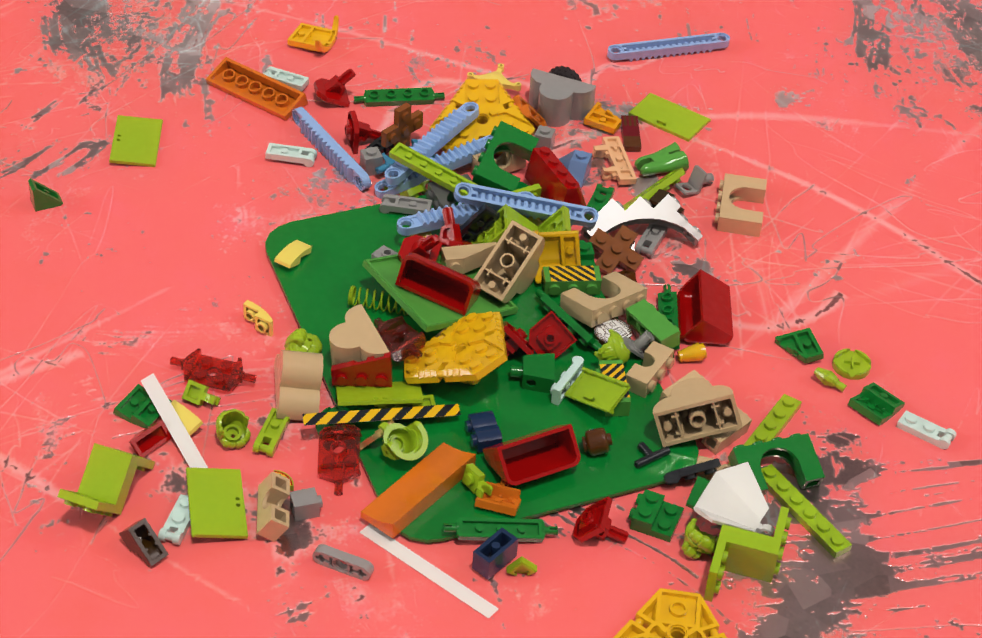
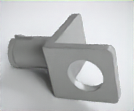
M695 165L688 182L676 183L675 187L684 195L699 194L703 184L713 183L714 175L706 173L698 165Z
M647 330L635 341L627 336L623 337L625 346L630 352L641 359L644 358L643 349L655 340L654 336Z

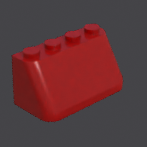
M545 146L533 148L525 179L530 185L539 183L542 187L540 197L586 206L579 183L551 149Z
M409 253L405 256L395 285L464 316L478 299L481 290L477 280L416 253Z
M700 269L680 288L677 295L680 339L688 343L698 342L725 345L731 342L734 337L730 286Z
M572 424L556 425L483 449L487 463L506 484L511 486L520 485L578 465L581 459Z

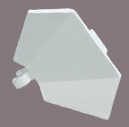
M748 462L716 471L694 506V511L711 523L725 524L771 536L775 531L773 526L760 523L769 507Z

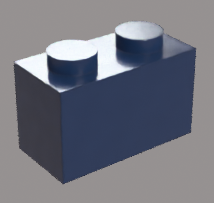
M504 528L499 529L473 551L472 569L489 580L517 556L518 538Z

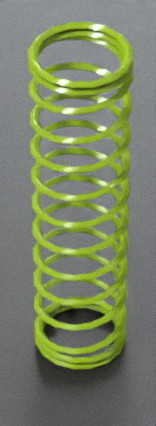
M351 286L348 294L349 306L354 307L357 303L360 305L361 287L354 304L356 286ZM367 288L366 297L362 306H364L366 303L367 309H370L373 305L374 310H378L379 307H381L382 312H384L387 309V307L389 313H392L394 309L396 310V313L398 315L402 312L403 308L401 307L398 313L396 301L392 311H390V294L388 296L387 305L383 310L382 299L384 291L381 292V299L377 308H375L376 289L374 290L372 303L368 307L367 297L369 289ZM403 309V314L407 316L408 313L405 314V310Z

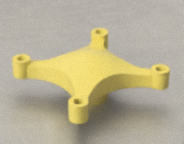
M502 63L498 64L497 70L483 75H474L473 72L467 73V79H498L505 89L521 91L520 82L512 83L503 76L504 64Z

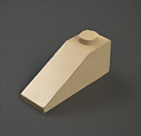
M497 243L441 247V264L462 274L482 266Z

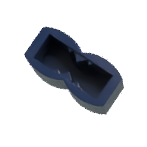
M493 411L468 414V421H465V429L467 433H470L471 446L475 447L478 453L483 452L484 448L502 443V434Z

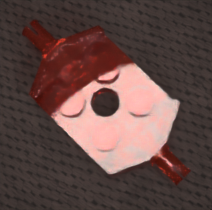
M403 316L385 322L380 318L374 320V324L377 326L376 330L389 352H391V359L393 361L402 362L412 355L416 359L422 357L423 353L419 349L425 347V335L422 331L418 333L409 326Z
M198 348L186 356V358L181 359L173 356L170 358V365L180 366L181 370H183L184 382H188L190 379L210 388L228 392L233 391L243 380L252 383L256 382L257 375L243 371L241 357H238L237 362L202 355L201 349Z
M336 423L333 426L324 427L319 432L318 475L320 479L335 484L334 495L339 496V493L340 496L343 495L344 483L361 475L359 463L360 437H362V433L358 427L345 423ZM337 447L344 448L340 453L333 452Z

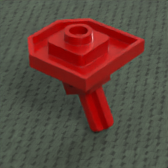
M348 69L339 77L335 75L330 80L320 78L313 84L315 93L325 102L349 107L350 101L345 84L355 77L356 74L352 69Z
M355 110L348 112L347 125L344 127L345 135L348 137L352 153L358 154L359 141H366L367 138L375 140L381 136V132L371 129L367 123L358 121Z
M452 207L443 208L442 214L445 226L441 227L440 236H438L440 243L445 247L472 244L462 240L460 226L455 224Z
M415 234L404 238L398 257L402 262L407 254L416 253L436 262L442 243H440L436 234L428 238Z
M552 310L529 329L528 343L537 354L555 353V359L577 341Z
M505 321L503 325L504 332L508 335L505 339L507 357L519 348L527 355L533 354L534 350L526 339L528 335L521 328L517 329Z
M608 496L587 507L576 520L572 536L581 543L594 536L603 540L608 536L625 543L629 533L611 525L612 520L608 516L613 500Z

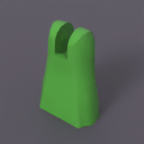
M676 142L655 153L642 156L634 163L643 177L671 172L682 167L684 171L689 169L688 157L684 151H680L681 149Z

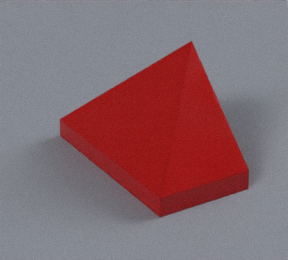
M160 420L135 434L129 443L137 456L144 458L173 437L163 420Z

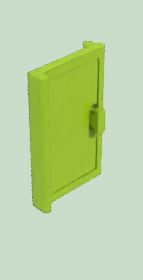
M582 367V373L566 391L564 396L614 414L613 409L631 388L629 383Z

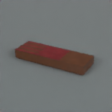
M621 115V130L625 151L641 152L638 116Z

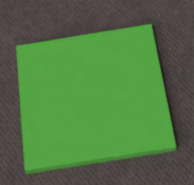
M441 250L436 260L439 264H441ZM398 254L363 261L362 266L425 332L447 328L464 317L462 314L395 285L402 264ZM473 269L464 273V275L474 279L480 269ZM480 290L478 299L465 316L470 313L492 311L500 312L503 317L517 314L519 308L511 300L503 303Z

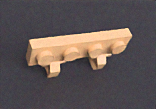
M602 137V145L593 146L592 152L594 158H608L611 164L609 168L602 167V179H617L619 185L636 184V175L620 137Z

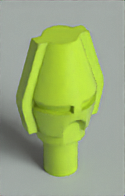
M820 367L815 369L814 374L822 384L833 388L836 387L842 392L847 387V385L839 381L832 371Z

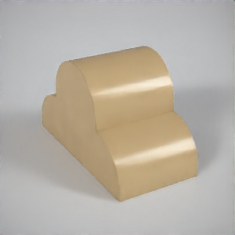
M512 220L474 277L479 282L481 290L503 303L509 302L516 293L522 294L525 292L537 274L539 267L538 259L545 245L544 238Z
M362 304L349 309L345 315V323L335 326L329 334L332 365L353 360L360 362L370 356L378 358L384 356V353L389 352Z
M281 350L280 354L276 355L274 361L276 418L284 419L289 417L291 420L303 421L302 414L319 413L323 354Z
M690 378L679 382L672 388L671 396L662 399L653 408L654 419L663 447L743 428L733 390L724 385L711 386L710 382L704 378Z

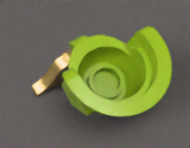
M389 420L388 422L381 423L378 426L379 429L372 436L356 446L360 451L376 439L382 437L383 445L381 449L384 456L393 460H416L425 453L428 447V435L420 421H414L410 425L404 426L395 423L394 420Z

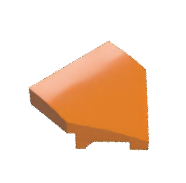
M502 479L500 483L496 484L486 481V483L493 487L492 494L489 496L484 492L483 498L477 496L475 507L516 516L521 504V490L506 484Z

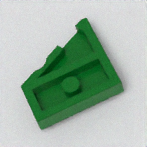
M810 328L775 337V343L805 364L824 359V353Z

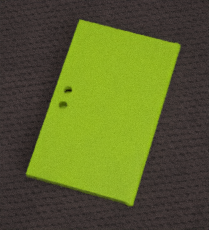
M649 93L628 112L629 116H638V120L688 142L711 122L710 118L652 93Z
M118 115L109 163L156 167L163 120Z
M393 382L392 387L335 386L338 406L374 405L375 407H386L387 404L424 403L420 384Z
M187 467L186 479L192 537L248 539L241 470Z

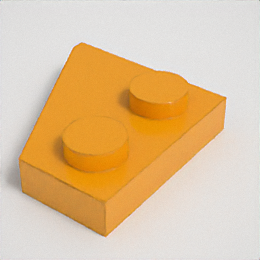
M597 102L585 116L583 124L615 134L620 128L622 120L613 115L609 109L605 111L601 108L602 104Z

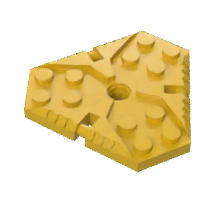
M466 79L450 100V105H446L429 128V132H431V128H435L436 124L439 125L441 120L444 121V117H448L449 113L452 114L454 109L457 110L464 103L475 102L479 106V116L441 148L445 153H447L448 149L452 151L455 146L459 148L460 144L466 145L467 141L471 143L474 138L478 140L491 135L494 126L498 127L501 121L532 136L535 134L533 125L522 114L519 107L514 105L515 101L498 79Z
M492 311L470 313L453 323L452 326L447 327L446 330H443L437 338L434 336L430 341H427L424 345L411 352L404 359V378L407 384L439 383L442 378H444L445 382L479 381L506 362L508 358L501 313Z
M660 588L636 613L635 621L630 619L613 638L727 637L724 632L719 634L720 625L701 594Z

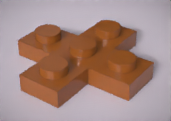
M407 102L394 109V124L381 131V145L387 148L394 144L395 147L400 142L409 147L411 133L423 126V112L418 109L411 113L412 105Z
M625 225L621 226L614 237L600 228L595 231L588 242H591L593 248L602 253L595 263L596 266H599L601 273L604 275L612 273L618 264L629 271L635 272L644 259L643 256L630 248L638 236L637 233Z

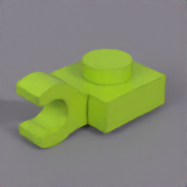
M425 180L419 185L399 193L400 196L417 198L419 197L418 193L426 194L427 189L425 185L429 183V180Z
M190 379L182 396V399L200 406L203 405L204 401L218 406L221 398L207 393L208 386Z
M473 463L467 464L462 482L474 494L476 493L479 498H483L484 492L489 496L492 494L493 487L484 481L485 474Z

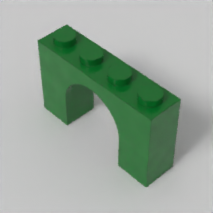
M501 121L499 126H494L491 132L492 140L488 138L484 148L487 150L485 153L482 152L478 159L480 165H475L471 173L474 176L472 181L480 186L514 191L521 178L502 170L496 164L494 154L510 152L529 161L532 150L536 147L539 139Z
M796 433L787 438L776 437L767 442L757 441L748 446L743 444L737 445L728 456L731 467L746 462L749 463L763 496L768 491V486L763 476L760 462L766 457H778L785 460L792 467L800 489L819 486L825 478L808 433L802 435Z

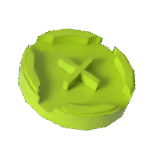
M846 348L839 350L834 355L832 365L835 372L843 378L859 380L869 375L871 359L860 350L850 351V349Z

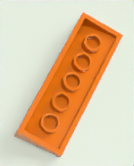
M227 57L206 78L207 84L285 121L292 116L293 109L308 105L305 93Z
M443 442L361 511V518L393 539L462 480L466 465L471 463L475 465L476 454L458 450Z

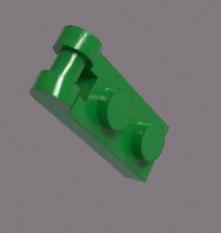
M597 184L587 207H592L599 212L613 198L615 188H606L602 184ZM590 214L584 215V217L587 220H591L593 218V216Z

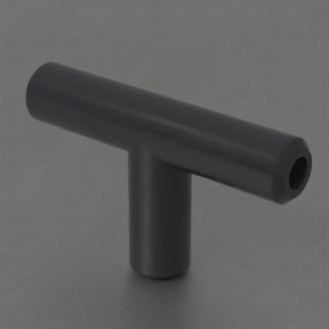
M640 442L638 448L645 456L634 461V465L636 468H640L670 454L671 450L666 446L653 452L644 442Z

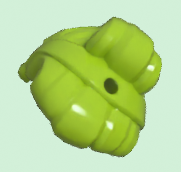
M303 328L292 332L287 337L284 345L285 350L311 353H321L322 351L320 339L314 334L307 333Z
M610 329L608 331L610 336L607 343L598 351H595L594 356L599 360H622L624 364L630 358L631 352L625 346L622 336L613 329Z
M231 409L223 411L216 419L217 438L226 448L239 449L244 447L250 440L251 433L247 428L249 417L241 410Z
M692 518L687 524L684 542L681 547L684 555L693 559L699 558L702 553H714L719 538L718 536L714 537L711 534L700 531L699 527L696 526V518Z

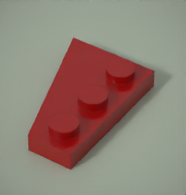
M391 352L384 353V356L378 358L370 356L360 362L353 360L332 365V386L392 387Z

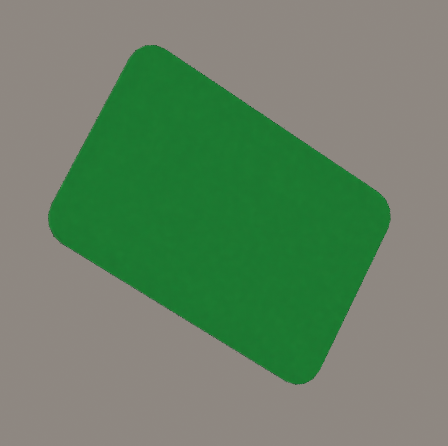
M519 181L515 190L529 185ZM426 194L417 197V198L427 199V198H426ZM380 204L292 221L280 225L270 232L265 242L267 257L299 327L305 329L307 333L316 335L322 343V377L335 405L338 404L336 388L332 386L330 331L335 326L345 323V315L353 307L348 305V294L352 285L356 286L354 304L358 298L360 287L362 288L360 304L364 303L368 288L367 305L369 307L373 300L374 290L376 289L375 308L378 307L381 292L384 291L382 308L383 310L385 309L389 293L362 266L363 261L371 259V254L383 245L399 253L404 238L410 237L400 235L397 232V221L402 217L412 214L390 211L384 214L379 210ZM441 229L432 230L431 234L440 236ZM295 240L312 246L311 253L301 257L300 264L287 268L274 262L276 256ZM535 278L525 292L522 294L516 293L511 299L519 308L517 314L502 317L503 323L507 321L513 327L521 328L528 335L526 337L527 340L529 339V329L548 314L543 308L545 304L535 294L538 289L543 290L542 282L537 284ZM600 291V295H589L595 298H605L602 291ZM561 295L550 296L560 306ZM392 296L390 298V311H392L395 304ZM365 303L363 308L389 352H391L393 382H406L404 378V359L415 349L430 341L431 338L443 329L425 332L409 314L407 316L403 314V309L398 315L395 309L392 313H389L388 307L384 312H382L381 307L378 310H374L373 305L370 309H367ZM397 303V311L399 313L401 306ZM573 318L594 338V327L591 328L588 325ZM578 335L574 336L577 341L555 359L554 383H557L560 380L561 374L572 365V358L574 356H581L584 359L583 367L595 371V368H598L599 359L594 356L596 350L589 346L585 348L578 341L580 338ZM521 348L508 356L506 362L484 376L476 385L462 382H445L444 378L439 383L420 384L422 394H433L436 405L458 404L461 413L458 416L394 420L395 423L408 426L414 421L422 423L428 435V447L420 458L416 460H393L384 456L381 449L383 445L382 437L359 451L356 446L372 436L379 429L378 426L383 423L382 421L356 422L354 430L349 435L374 492L378 497L443 442L458 450L476 454L475 466L485 474L484 481L495 484L500 483L502 478L487 463L484 452L478 453L476 448L471 446L470 433H467L465 429V421H468V414L493 411L502 434V442L556 425L572 424L581 455L580 462L572 468L512 486L521 490V504L516 516L475 507L476 493L474 494L461 480L399 533L410 540L426 544L457 538L455 532H443L442 527L443 523L456 524L458 517L530 519L596 502L608 496L611 498L665 484L664 475L666 473L697 464L699 450L695 440L668 446L671 450L670 454L640 468H636L634 461L645 456L638 448L640 442H644L653 452L664 448L653 415V408L659 402L663 391L659 382H657L654 391L649 392L645 398L629 391L631 399L629 416L605 417L604 411L565 397L559 405L551 403L552 394L523 389L522 378L510 377L511 365L522 366L523 356L527 355ZM631 352L630 358L623 364L625 375L635 363L642 366L643 359ZM374 405L347 406L352 411L378 409ZM602 427L605 429L606 434H611L613 445L609 446L607 454L590 456L588 452L585 453L582 436H585L587 430Z

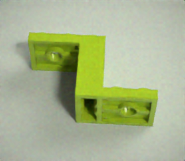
M505 204L497 211L500 213L499 219L486 231L482 232L477 239L471 241V243H497L512 220L531 231H571L569 208L563 205L537 226Z
M94 443L78 492L60 489L57 497L65 499L64 504L83 508L84 511L93 514L97 513L110 517L113 516V513L121 515L136 470L145 471V468L153 470L155 461Z
M781 506L774 537L725 524L722 525L709 570L704 600L712 602L714 593L719 594L721 581L718 580H722L725 571L772 583L773 575L778 576L781 563L777 561L782 560L785 548L781 547V545L785 546L788 532L784 530H789L792 519L788 517L790 508Z

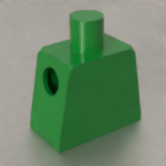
M555 353L524 355L522 366L511 365L510 377L522 378L523 389L551 394L550 390L555 382Z

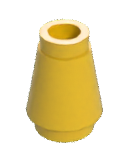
M697 342L677 351L679 362L703 361V359L707 358V352L704 343L699 344Z

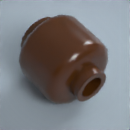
M602 427L587 430L585 436H582L585 453L588 452L590 456L607 454L609 446L613 445L611 434H606L605 429Z

